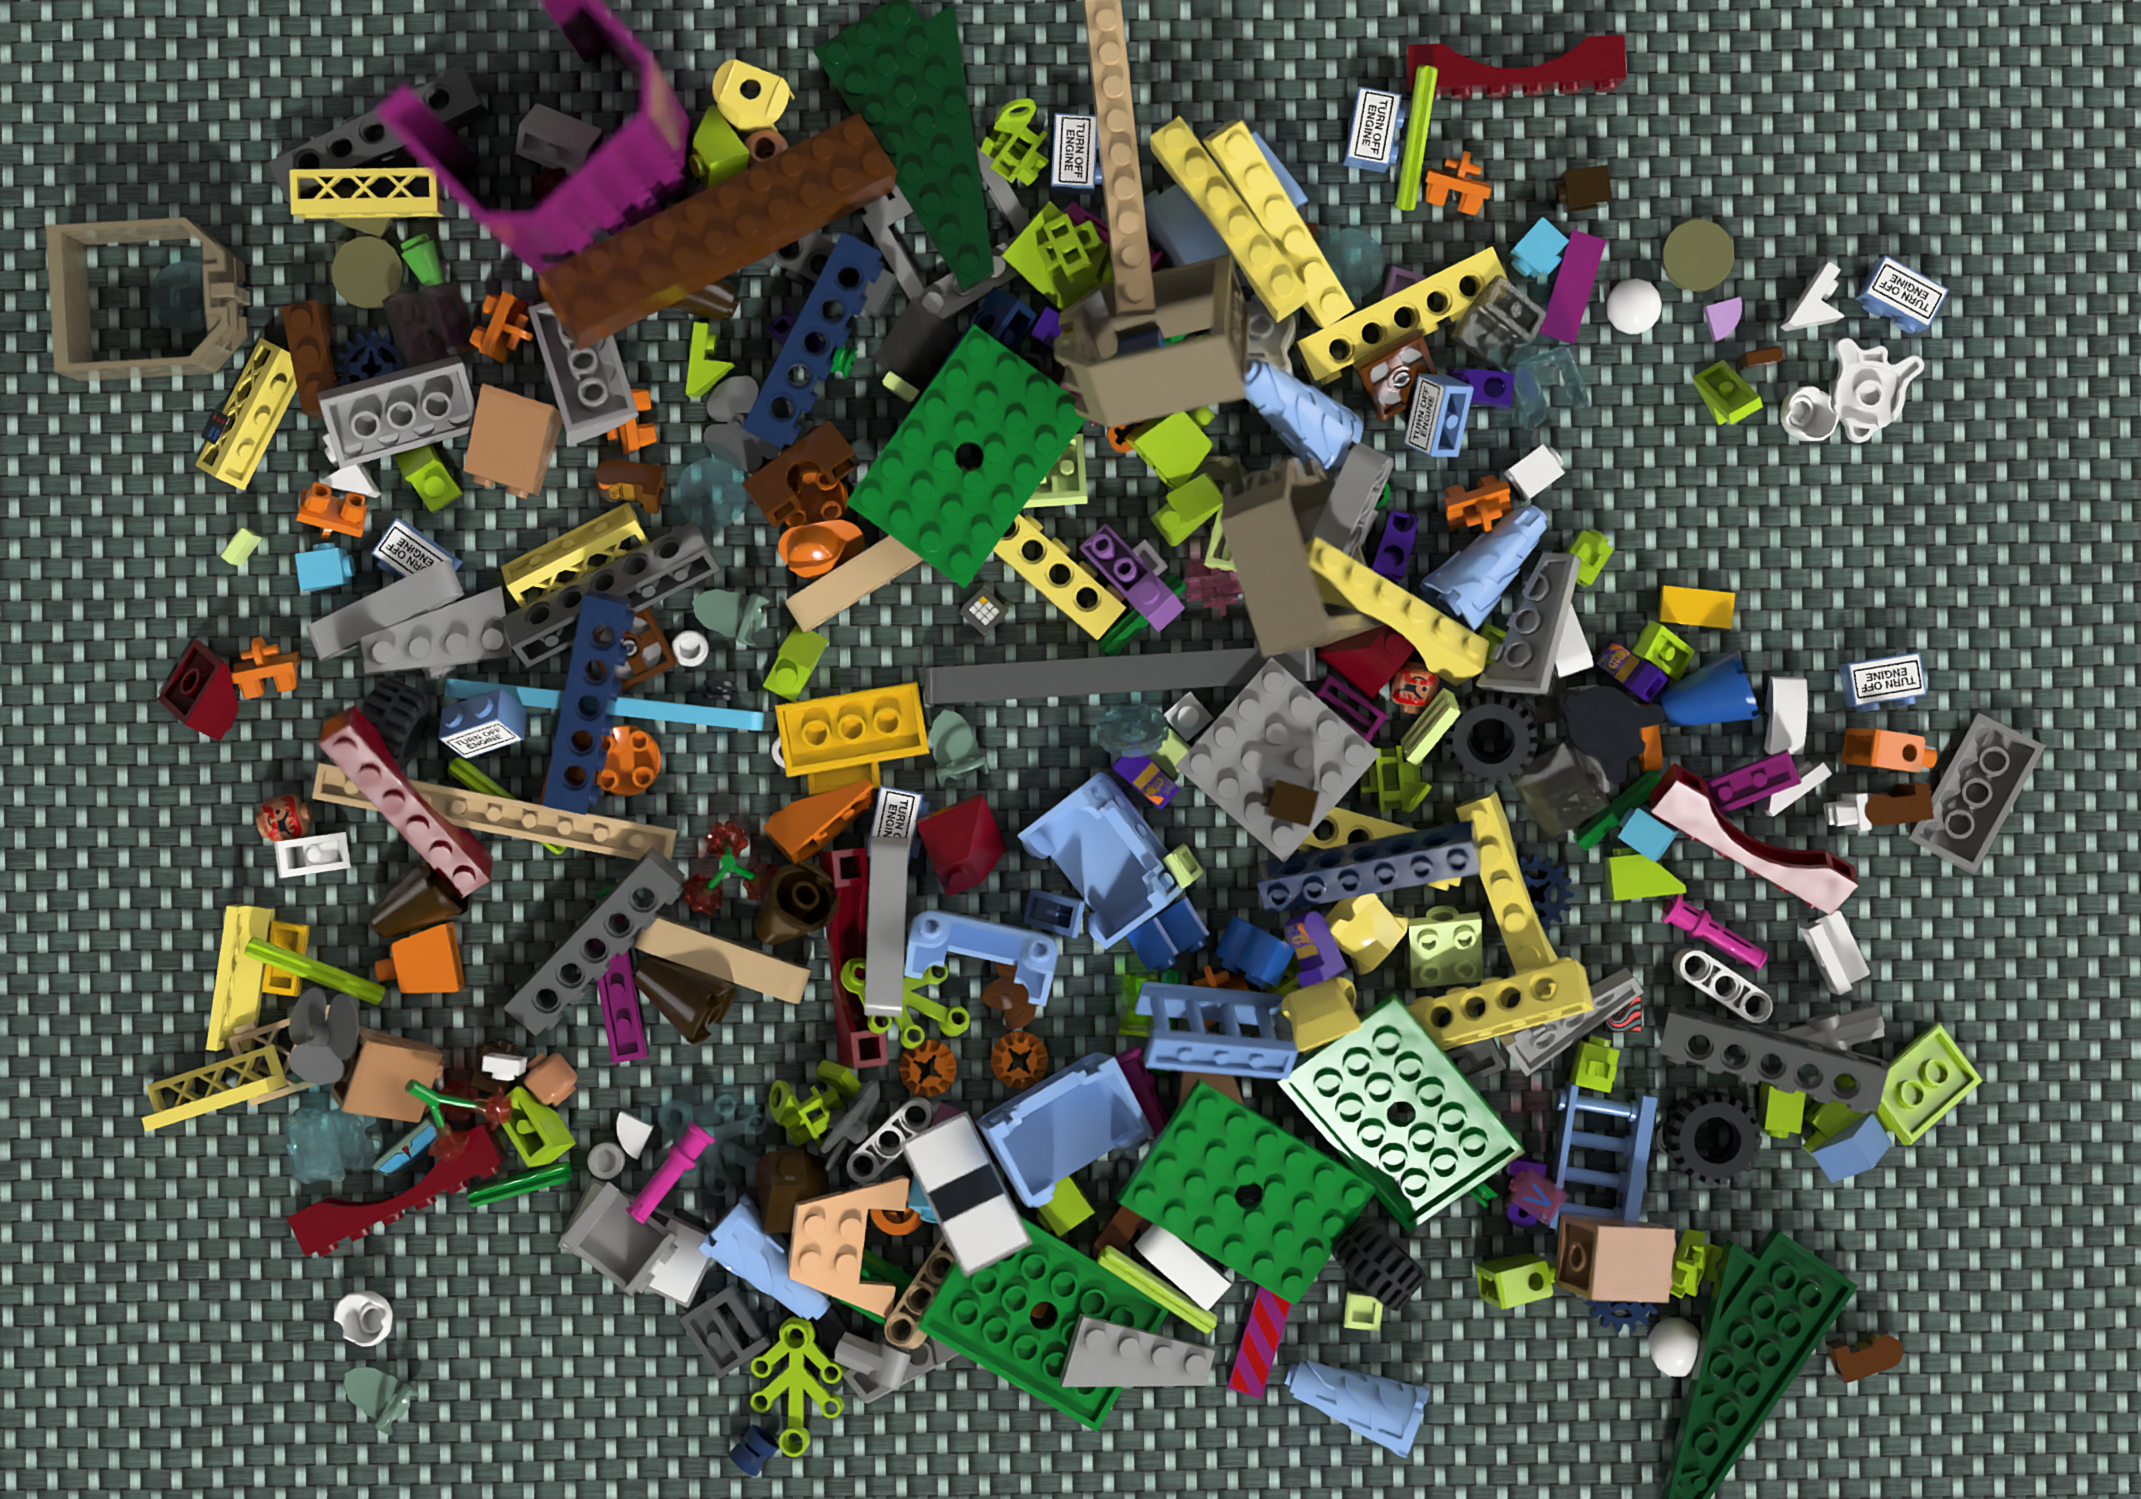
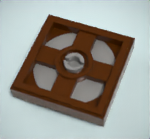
M1418 328L1353 362L1375 417L1380 423L1412 406L1419 374H1438L1424 337Z
M650 606L637 612L632 631L625 630L623 644L629 645L625 666H618L616 679L622 681L620 694L679 664ZM610 627L596 633L597 637L602 641H611L614 638ZM595 660L602 675H606V666L601 661Z

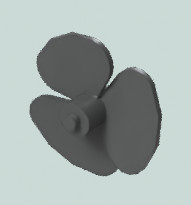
M749 375L730 377L715 388L707 401V411L713 420L728 423L712 424L705 429L703 435L705 445L718 461L731 469L745 472H753L755 469L761 468L764 463V457L774 459L781 451L742 429L760 393V386L757 380ZM778 399L772 404L771 411L774 416L786 418L790 415L786 399Z
M311 988L300 996L292 1011L289 1036L297 1047L289 1055V1066L305 1082L327 1085L339 1082L345 1076L346 1062L344 1060L351 1058L357 1047L360 1030L358 1012L349 995L339 994L332 1000L326 1018L327 1000L325 993L320 988Z
M869 1083L863 1089L857 1104L849 1112L839 1108L836 1112L833 1111L831 1113L829 1127L834 1130L823 1144L821 1151L826 1153L838 1142L839 1144L827 1163L826 1171L829 1172L834 1168L851 1141L859 1143L867 1137L868 1128L875 1119L880 1102V1089L874 1083Z

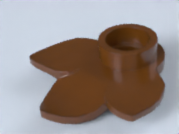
M996 962V969L1000 978L992 981L985 987L980 995V999L989 1007L1004 1011L1003 1026L1005 1030L1019 1029L1033 1020L1036 1008L1040 1005L1028 1003L1029 993L1022 983H1014L1017 966ZM1050 987L1048 999H1049V997H1050V995H1051V988H1052V987Z

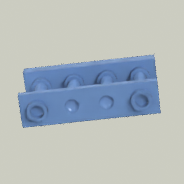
M1142 981L1134 1011L1135 1014L1153 1016L1155 1029H1152L1144 1056L1146 1067L1289 1079L1298 1052L1296 1043L1277 1040L1274 1031L1283 995ZM1168 1017L1188 1019L1191 1032L1171 1031ZM1203 1020L1223 1022L1226 1036L1206 1034ZM1238 1023L1258 1025L1261 1039L1242 1037Z
M1565 1081L1564 1089H1559L1556 1102V1108L1561 1110L1548 1196H1546L1551 1205L1550 1207L1541 1205L1540 1217H1544L1543 1222L1553 1229H1557L1558 1216H1561V1213L1639 1221L1658 1098L1652 1094L1636 1092L1635 1100H1630L1629 1103L1581 1096L1578 1095L1579 1086L1574 1085L1570 1081ZM1575 1109L1627 1117L1628 1121H1631L1630 1135H1625L1623 1139L1572 1131ZM1575 1145L1622 1153V1156L1626 1157L1624 1171L1614 1174L1566 1166L1569 1146ZM1564 1180L1616 1188V1191L1620 1193L1618 1207L1614 1206L1613 1210L1561 1202Z

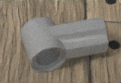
M845 1332L835 1350L834 1361L852 1370L869 1375V1379L898 1390L911 1354L883 1343L879 1345L852 1333Z

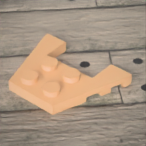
M900 1175L892 1177V1180L881 1183L865 1184L858 1189L846 1192L838 1191L796 1202L787 1276L792 1280L889 1318L893 1312L896 1289L894 1283L859 1281L868 1209L905 1211L909 1178Z

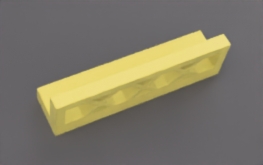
M429 168L290 170L291 214L299 219L444 217V202L439 199L438 177ZM379 177H388L397 186L387 198H378L369 189ZM394 177L406 178L401 183H399ZM415 177H429V197H414L405 187ZM315 178L324 188L314 199H300V179ZM321 178L333 179L328 184H326ZM342 178H352L360 186L351 198H341L333 190ZM358 178L369 179L363 184ZM366 192V193H367L368 195H370L372 198H360V197ZM401 192H404L408 197H397V196H398ZM328 193L334 197L323 199Z
M262 338L259 339L222 412L229 417V420L216 445L207 441L195 464L197 467L245 491L297 389L290 352ZM270 350L271 352H270V354H269V356H268V358H267L265 364L262 366V363H263V361H264V359H265V357H266L268 351ZM252 386V389H251V391H250L248 397L246 398V394H247L249 388ZM235 419V422H234L232 428L230 429V426H231L233 420ZM217 451H219V454H218V456H217V458H216L214 464L211 465V463H212V461H213V459H214V457H215Z
M627 502L501 566L506 587L520 608L650 543L642 530L634 509ZM636 534L642 544L630 551L619 549L621 541ZM597 553L608 555L606 562L598 567L587 565L589 557ZM564 570L576 572L574 579L567 583L555 581L557 574ZM532 586L544 588L542 595L530 602H527L521 593Z
M240 903L228 905L226 908L206 1050L232 1049L228 1038L235 1036L234 1028L255 1021L258 1026L265 963L250 958L244 953L247 943L252 937L269 941L274 908ZM250 1038L240 1041L243 1051L251 1052L254 1050L255 1039Z
M274 1044L146 1085L155 1113L141 1118L145 1131L166 1126L287 1086ZM265 1055L271 1076L264 1078L251 1071L256 1058ZM246 1061L245 1066L239 1064ZM226 1067H230L241 1074L235 1087H231L221 1081ZM213 1071H216L215 1074H214V1076H212V1075L209 1074V1073H210V1072H213ZM195 1077L210 1083L205 1097H201L190 1090ZM248 1078L252 1080V1082L246 1083ZM185 1081L183 1086L179 1082ZM169 1087L179 1093L174 1107L166 1108L160 1088ZM217 1088L222 1090L221 1092L215 1093ZM186 1098L191 1100L189 1102L184 1103Z

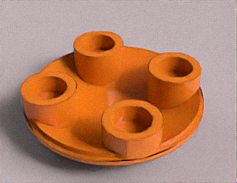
M807 473L801 476L794 485V493L803 508L783 523L790 528L829 519H843L848 508L846 501L849 498L842 480L831 486L827 479L819 473Z
M628 724L613 726L611 736H604L602 749L608 750L604 771L597 770V784L601 785L602 790L619 796L639 794L653 784L660 771L661 755L658 745L653 737L640 727Z

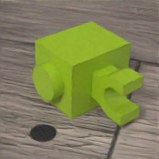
M1590 529L1589 532L1585 530L1577 532L1565 551L1568 554H1576L1581 559L1576 583L1584 588L1592 585L1614 548L1607 545L1609 539L1594 529Z
M1590 1035L1589 1041L1579 1039L1569 1081L1577 1086L1611 1093L1620 1050L1611 1047V1040Z

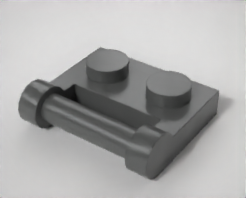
M735 1282L728 1284L719 1292L682 1315L679 1319L718 1379L745 1363L774 1342L768 1332L764 1334L738 1294L740 1289ZM724 1302H727L752 1340V1343L745 1348L718 1308Z

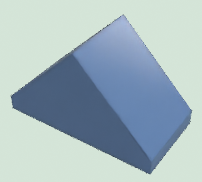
M1030 888L1023 923L1077 938L1085 900Z
M1869 1112L1812 1150L1811 1154L1828 1180L1834 1183L1872 1169L1890 1147L1892 1141L1874 1114Z

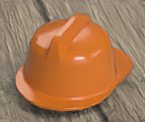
M829 519L790 527L782 534L778 542V552L782 560L789 566L790 571H794L798 576L805 579L816 580L862 553L865 538L861 529L853 522L844 519Z

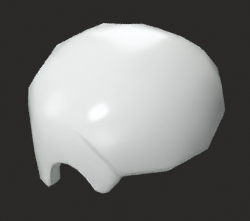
M1639 278L1619 282L1607 299L1608 319L1617 330L1627 334L1646 332L1655 324L1661 313L1662 302L1659 292L1650 282Z
M1814 386L1796 387L1783 399L1780 419L1785 431L1800 441H1819L1834 433L1839 421V414L1833 411L1830 404L1832 397Z
M375 1291L349 1293L338 1301L334 1312V1320L342 1325L343 1338L364 1347L380 1343L390 1333L393 1317L392 1309L388 1301Z
M1667 1318L1657 1323L1648 1337L1652 1360L1657 1368L1668 1376L1685 1377L1691 1374L1696 1361L1701 1335L1692 1323L1683 1318Z

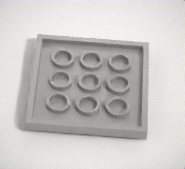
M1271 657L1175 767L1285 863L1377 759L1380 753ZM1278 779L1319 791L1310 827L1264 815L1266 807L1261 806V800L1266 785L1273 786L1274 780Z

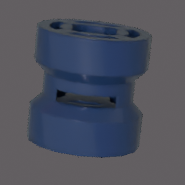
M752 1424L745 1433V1440L741 1444H736L730 1451L729 1456L744 1472L757 1476L764 1467L763 1462L765 1459L772 1457L779 1449V1444L767 1431Z

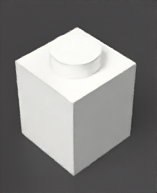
M1542 444L1503 474L1525 502L1565 472L1561 468L1564 463L1559 454L1552 447L1547 449Z

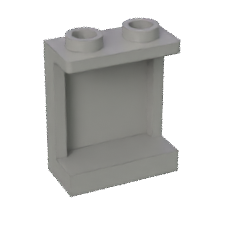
M608 1181L563 1237L562 1242L632 1297L636 1290L642 1294L655 1278L651 1271L658 1262L661 1261L663 1264H666L676 1252L678 1246L674 1242L677 1240V1235L667 1230L651 1216H648L644 1224L636 1220L633 1214L630 1215L625 1210L632 1202Z

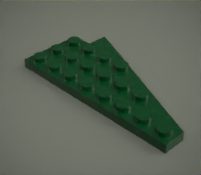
M892 0L813 49V52L852 115L854 116L858 113L861 115L897 170L895 184L965 293L994 275L995 272L956 14L951 5L927 21L922 22L909 0Z
M1775 1227L1770 1230L1753 1256L1728 1239L1724 1244L1661 1499H1710L1858 1288V1285Z

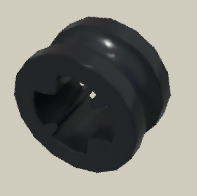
M704 680L703 685L707 687V692L703 694L704 699L735 700L732 689L736 687V682Z

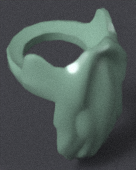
M715 589L699 594L692 601L695 617L704 627L720 632L723 636L734 637L741 644L756 645L751 636L760 630L763 621L761 606L769 603L768 598L756 593L746 596L739 592Z
M943 710L933 721L930 731L933 756L937 762L936 776L940 786H944L947 777L955 780L967 778L976 769H979L984 774H988L986 758L983 754H980L978 742L974 738L969 724L956 712Z
M356 1367L344 1374V1390L348 1399L360 1407L366 1415L375 1418L374 1426L376 1429L387 1435L393 1434L391 1428L392 1421L403 1417L409 1409L410 1396L419 1397L420 1395L409 1384L400 1382L394 1376L376 1368Z

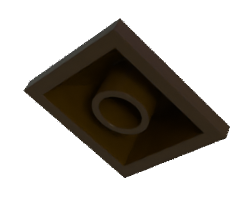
M804 1150L768 1151L756 1162L762 1234L792 1233L795 1203L830 1194L828 1173L825 1170L827 1166L826 1159Z

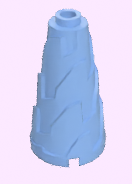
M1257 358L1248 360L1246 397L1259 409L1258 411L1261 416L1278 432L1277 436L1301 460L1303 466L1306 468L1304 462L1309 460H1319L1328 473L1342 466L1350 453V450L1347 448L1351 441L1356 444L1360 442L1363 430L1361 419L1351 409L1332 400L1315 387L1303 384L1284 370L1277 369L1270 363H1264Z
M1530 505V507L1521 506L1519 509L1513 510L1498 522L1490 532L1480 534L1463 551L1456 552L1433 573L1427 575L1419 585L1424 598L1430 606L1440 612L1444 611L1451 619L1475 632L1502 598L1500 594L1521 570L1519 566L1539 542V537L1547 528L1545 525L1547 520L1545 514L1534 505Z
M745 1193L738 1199L740 1201L736 1207L732 1206L705 1236V1241L701 1242L697 1248L707 1257L714 1258L730 1272L746 1279L760 1291L773 1296L800 1318L804 1316L808 1320L813 1316L818 1320L831 1305L827 1300L829 1294L792 1280L787 1276L790 1244L781 1233L762 1234L760 1209L756 1206L757 1203L754 1199Z
M1307 1359L1306 1362L1300 1361L1299 1366L1291 1364L1285 1381L1286 1385L1291 1386L1290 1392L1294 1393V1398L1318 1408L1331 1418L1349 1426L1356 1433L1391 1449L1396 1455L1407 1458L1423 1415L1424 1404L1426 1405L1430 1392L1429 1388L1421 1385L1413 1386L1378 1375H1366L1343 1368H1333Z

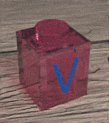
M1529 1166L1525 1173L1519 1170L1508 1187L1513 1191L1510 1195L1511 1201L1547 1226L1568 1197L1565 1189L1531 1166Z

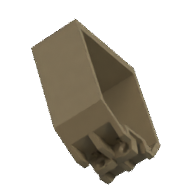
M181 217L46 225L54 372L78 381L214 374L249 336L248 318L239 317L238 306H250V292L237 285L238 282H246L245 264L207 230L189 219ZM194 238L202 242L204 302L208 336L189 357L93 362L86 245Z
M1230 254L1152 273L1155 300L1154 315L1117 317L1113 282L1096 286L1060 313L1058 322L1060 330L1073 327V331L1055 338L1054 356L1056 361L1061 362L1066 367L1064 381L1066 387L1072 393L1079 392L1082 394V397L1076 398L1075 402L1077 415L1111 428L1246 397L1250 313ZM1211 328V335L1111 357L1117 352L1118 339L1159 329L1163 339Z
M1289 458L1272 466L1270 470H1260L1242 477L1244 494L1241 492L1239 483L1224 485L1220 523L1263 657L1322 647L1385 625L1384 622L1371 615L1332 603L1326 613L1324 611L1304 549V544L1310 541L1335 485L1334 480L1319 460L1304 462L1309 476L1306 475L1298 458ZM1358 543L1352 559L1366 566L1360 544Z

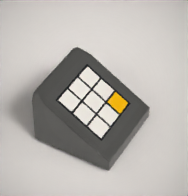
M983 586L958 612L986 637L1009 610Z

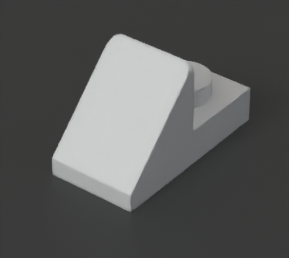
M1830 262L1821 266L1780 328L1790 331L1832 323L1843 318L1844 315L1821 300H1828L1837 288L1839 282L1834 279L1841 269Z
M328 433L322 437L328 445L324 451L331 463L338 467V461ZM363 463L341 468L319 482L328 485L332 489L355 492L376 498L381 495L380 490Z
M1810 761L1804 762L1797 767L1802 780L1801 784L1762 798L1760 810L1764 816H1775L1832 775L1824 762H1814L1812 764Z
M346 832L274 842L279 878L351 868Z

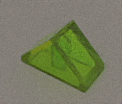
M1123 974L1118 1021L1119 1034L1150 1037L1152 1029H1155L1153 1016L1135 1014L1134 1008L1142 981L1158 983L1159 977Z

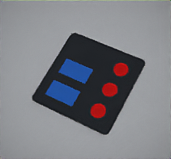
M215 409L201 438L216 445L229 417Z

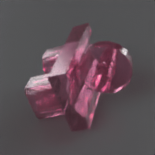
M1204 560L1189 562L1188 578H1185L1187 602L1202 600L1203 608L1217 606L1218 615L1226 616V605L1239 603L1238 595L1243 594L1237 573L1229 569L1228 571L1222 570L1223 573L1209 575V570L1204 565Z

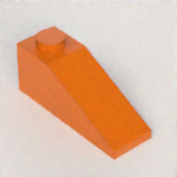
M867 779L792 802L783 810H778L772 814L763 827L771 842L792 864L807 862L877 802L878 795L873 784Z

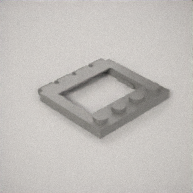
M976 142L979 173H981L982 178L988 185V192L1005 222L1009 221L1016 235L991 249L995 274L965 293L952 273L923 288L922 283L916 276L918 273L901 243H897L891 230L888 228L891 224L913 212L896 184L892 190L895 198L889 201L885 195L863 206L867 214L862 216V220L893 273L896 275L897 280L927 331L988 296L993 287L1000 289L1021 276L1000 255L1030 220L1007 180L990 168L993 160L980 151L981 147L979 148Z

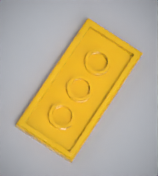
M917 682L775 705L787 777L929 754Z

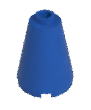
M1737 649L1728 651L1659 693L1661 701L1655 702V705L1661 706L1664 710V719L1661 723L1668 721L1670 728L1751 720L1760 717Z

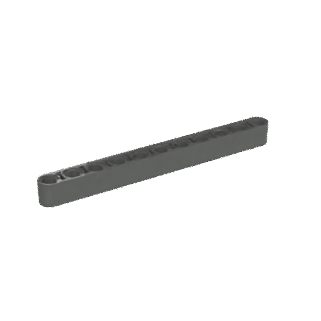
M1257 647L924 668L925 705L1247 685L1271 657L1299 682L1316 681L1315 648L1265 657L1262 655L1261 648Z

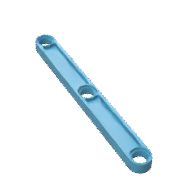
M446 678L444 696L470 699L501 688L521 705L561 709L565 691ZM590 695L582 697V704L587 710L596 711L600 708L599 701L595 697ZM619 697L617 702L611 701L609 710L610 715L763 731L764 722L763 712Z

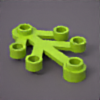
M905 946V949H904V953H905V954H907L908 946ZM857 957L850 959L843 965L840 977L842 984L848 991L859 995L865 1009L867 960ZM945 963L943 967L936 966V964L930 966L925 970L922 979L908 976L903 978L902 1017L894 1016L901 1032L900 1041L906 1048H916L924 1041L925 1037L923 1029L918 1025H914L907 1007L938 1020L940 1030L950 1037L960 1035L969 1027L970 1017L963 1007L953 1005L947 1008L912 992V990L930 983L937 985L943 982L949 974ZM933 967L941 971V978L933 976ZM856 969L864 973V980H859L855 977L854 972ZM952 1014L960 1016L961 1025L953 1022ZM868 1016V1027L875 1034L884 1033L892 1025L891 1016H879L885 1022L884 1027L876 1025V1016ZM908 1031H912L917 1035V1042H911L908 1039Z
M793 1316L781 1325L779 1330L780 1341L768 1352L760 1353L751 1363V1371L759 1378L767 1377L773 1371L775 1363L788 1352L789 1367L766 1388L756 1390L750 1399V1404L755 1411L760 1413L766 1412L773 1405L774 1399L789 1387L788 1427L779 1437V1447L787 1456L797 1457L803 1454L810 1444V1434L804 1428V1390L820 1406V1411L826 1418H836L844 1408V1401L841 1396L834 1393L829 1394L804 1366L805 1355L821 1370L822 1379L830 1384L837 1383L841 1379L845 1368L840 1363L835 1362L834 1359H830L814 1342L815 1329L811 1322L804 1317ZM793 1329H800L803 1332V1338L795 1337ZM758 1361L766 1362L768 1370L760 1369ZM827 1367H835L838 1371V1375H830L827 1371ZM757 1396H764L768 1401L767 1405L760 1404ZM828 1401H832L837 1405L836 1411H832L827 1407ZM791 1434H798L802 1438V1442H795Z

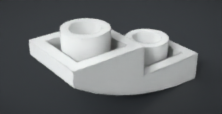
M1770 677L1764 708L1769 714L1764 750L1768 754H1774L1787 748L1790 754H1803L1808 709L1807 679L1804 677Z

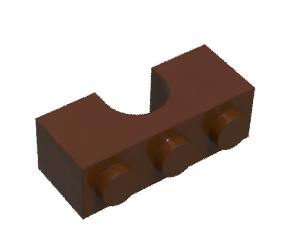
M318 300L282 306L281 311L302 414L314 419L323 417L316 393L339 387L337 381L342 379V376L338 375L334 370L330 353V342L335 340L328 306Z
M828 419L822 425L812 427L805 437L795 445L782 449L776 458L765 467L755 469L750 473L747 480L741 484L773 528H776L803 508L794 493V485L801 476L807 473H819L833 486L861 464L854 450Z

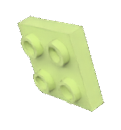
M1076 434L1023 508L1088 503L1083 434Z
M1436 906L1429 909L1424 918L1409 919L1407 933L1411 988L1483 981L1482 923L1479 912L1459 914L1453 907Z

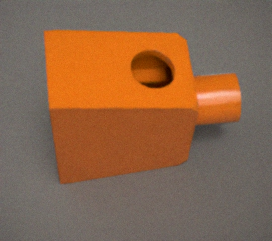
M1846 728L1841 763L1890 771L1920 773L1922 767H1934L1937 760V750L1935 747L1925 746L1926 740L1922 736L1879 729Z
M454 922L441 924L391 943L393 957L375 961L378 981L397 979L401 993H442L466 989Z

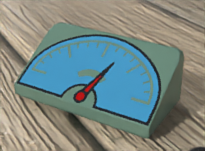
M433 1115L425 1118L373 1162L372 1167L374 1170L392 1179H400L440 1145L445 1139L442 1137Z

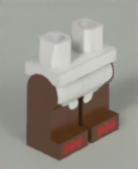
M1898 783V793L1890 795L1857 792L1840 793L1841 801L1824 803L1826 825H1845V829L1865 831L1872 830L1871 825L1886 826L1934 819L1930 783Z

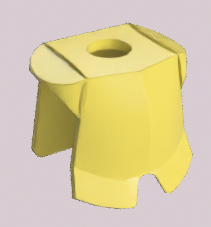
M730 59L719 67L712 84L713 97L718 104L717 109L736 135L743 134L747 138L755 131L761 129H770L778 132L773 123L783 113L788 100L794 101L795 98L783 77L776 76L736 59ZM745 82L760 88L761 93L755 99L744 98L740 93L742 83Z
M1374 893L1339 900L1324 918L1338 949L1350 955L1355 972L1359 975L1374 970L1390 954L1405 935L1409 923L1408 916L1389 912Z
M1332 977L1326 981L1292 992L1283 999L1281 1012L1292 1023L1294 1042L1296 1043L1297 1050L1303 1051L1304 1056L1322 1043L1361 1028V1023L1354 1012L1356 990L1351 981L1342 977Z

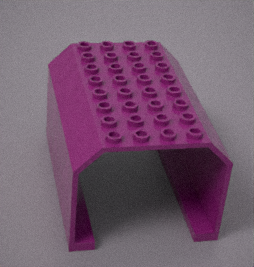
M598 0L538 1L574 52L585 63L605 44L613 50L644 83L643 112L533 215L491 214L460 180L481 161L405 84L376 111L469 212L537 274L664 211L662 207L672 197L676 200L689 189L690 184L688 182L693 178L689 167V157L692 154L695 127L653 58Z

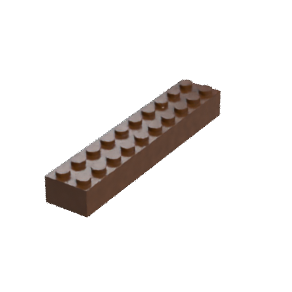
M858 113L540 272V292L579 352L891 193L894 189L897 170Z

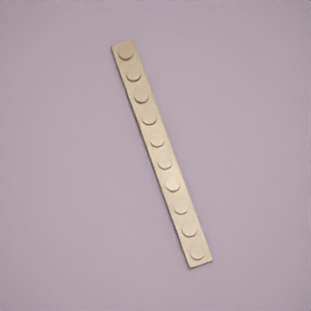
M1083 0L1117 317L1154 315L1155 300L1121 0Z
M318 763L312 799L379 811L338 765ZM407 779L435 811L456 826L639 860L653 846L670 862L672 859L677 833L676 829L591 813L582 815L545 807L539 803Z

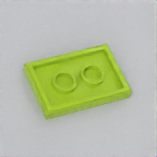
M1047 201L1000 256L1062 313L1098 285L1091 277L1087 267L1072 274L1075 282L1071 284L1064 271L1050 278L1048 277L1046 267L1039 257L1037 246L1049 241L1043 225L1064 214L1051 201ZM1065 224L1053 230V234L1067 228V225ZM1075 248V249H1073V250H1071V251H1069V252L1063 254V256L1066 257V256H1068V255H1070V254H1072V253L1078 251V249ZM1106 262L1105 267H1104V270H1103V275H1104V273H1105V271H1106L1107 262ZM1113 274L1108 283L1113 282Z
M1940 1022L1935 1023L1889 1062V1072L1878 1111L1904 1146L1911 1145L1983 1080Z

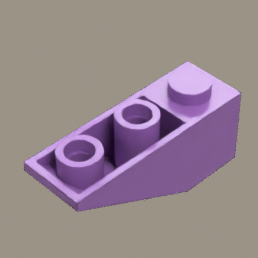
M1106 523L1079 547L1158 633L1185 609L1175 594Z

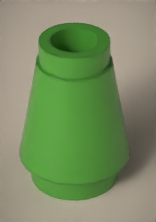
M427 233L416 236L400 245L404 252L401 256L426 290L446 282L434 240L430 241Z

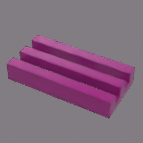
M1329 674L1315 693L1319 700L1322 697L1369 728L1365 734L1340 717L1368 743L1388 716L1381 709ZM1329 686H1333L1377 717L1374 723L1328 692Z

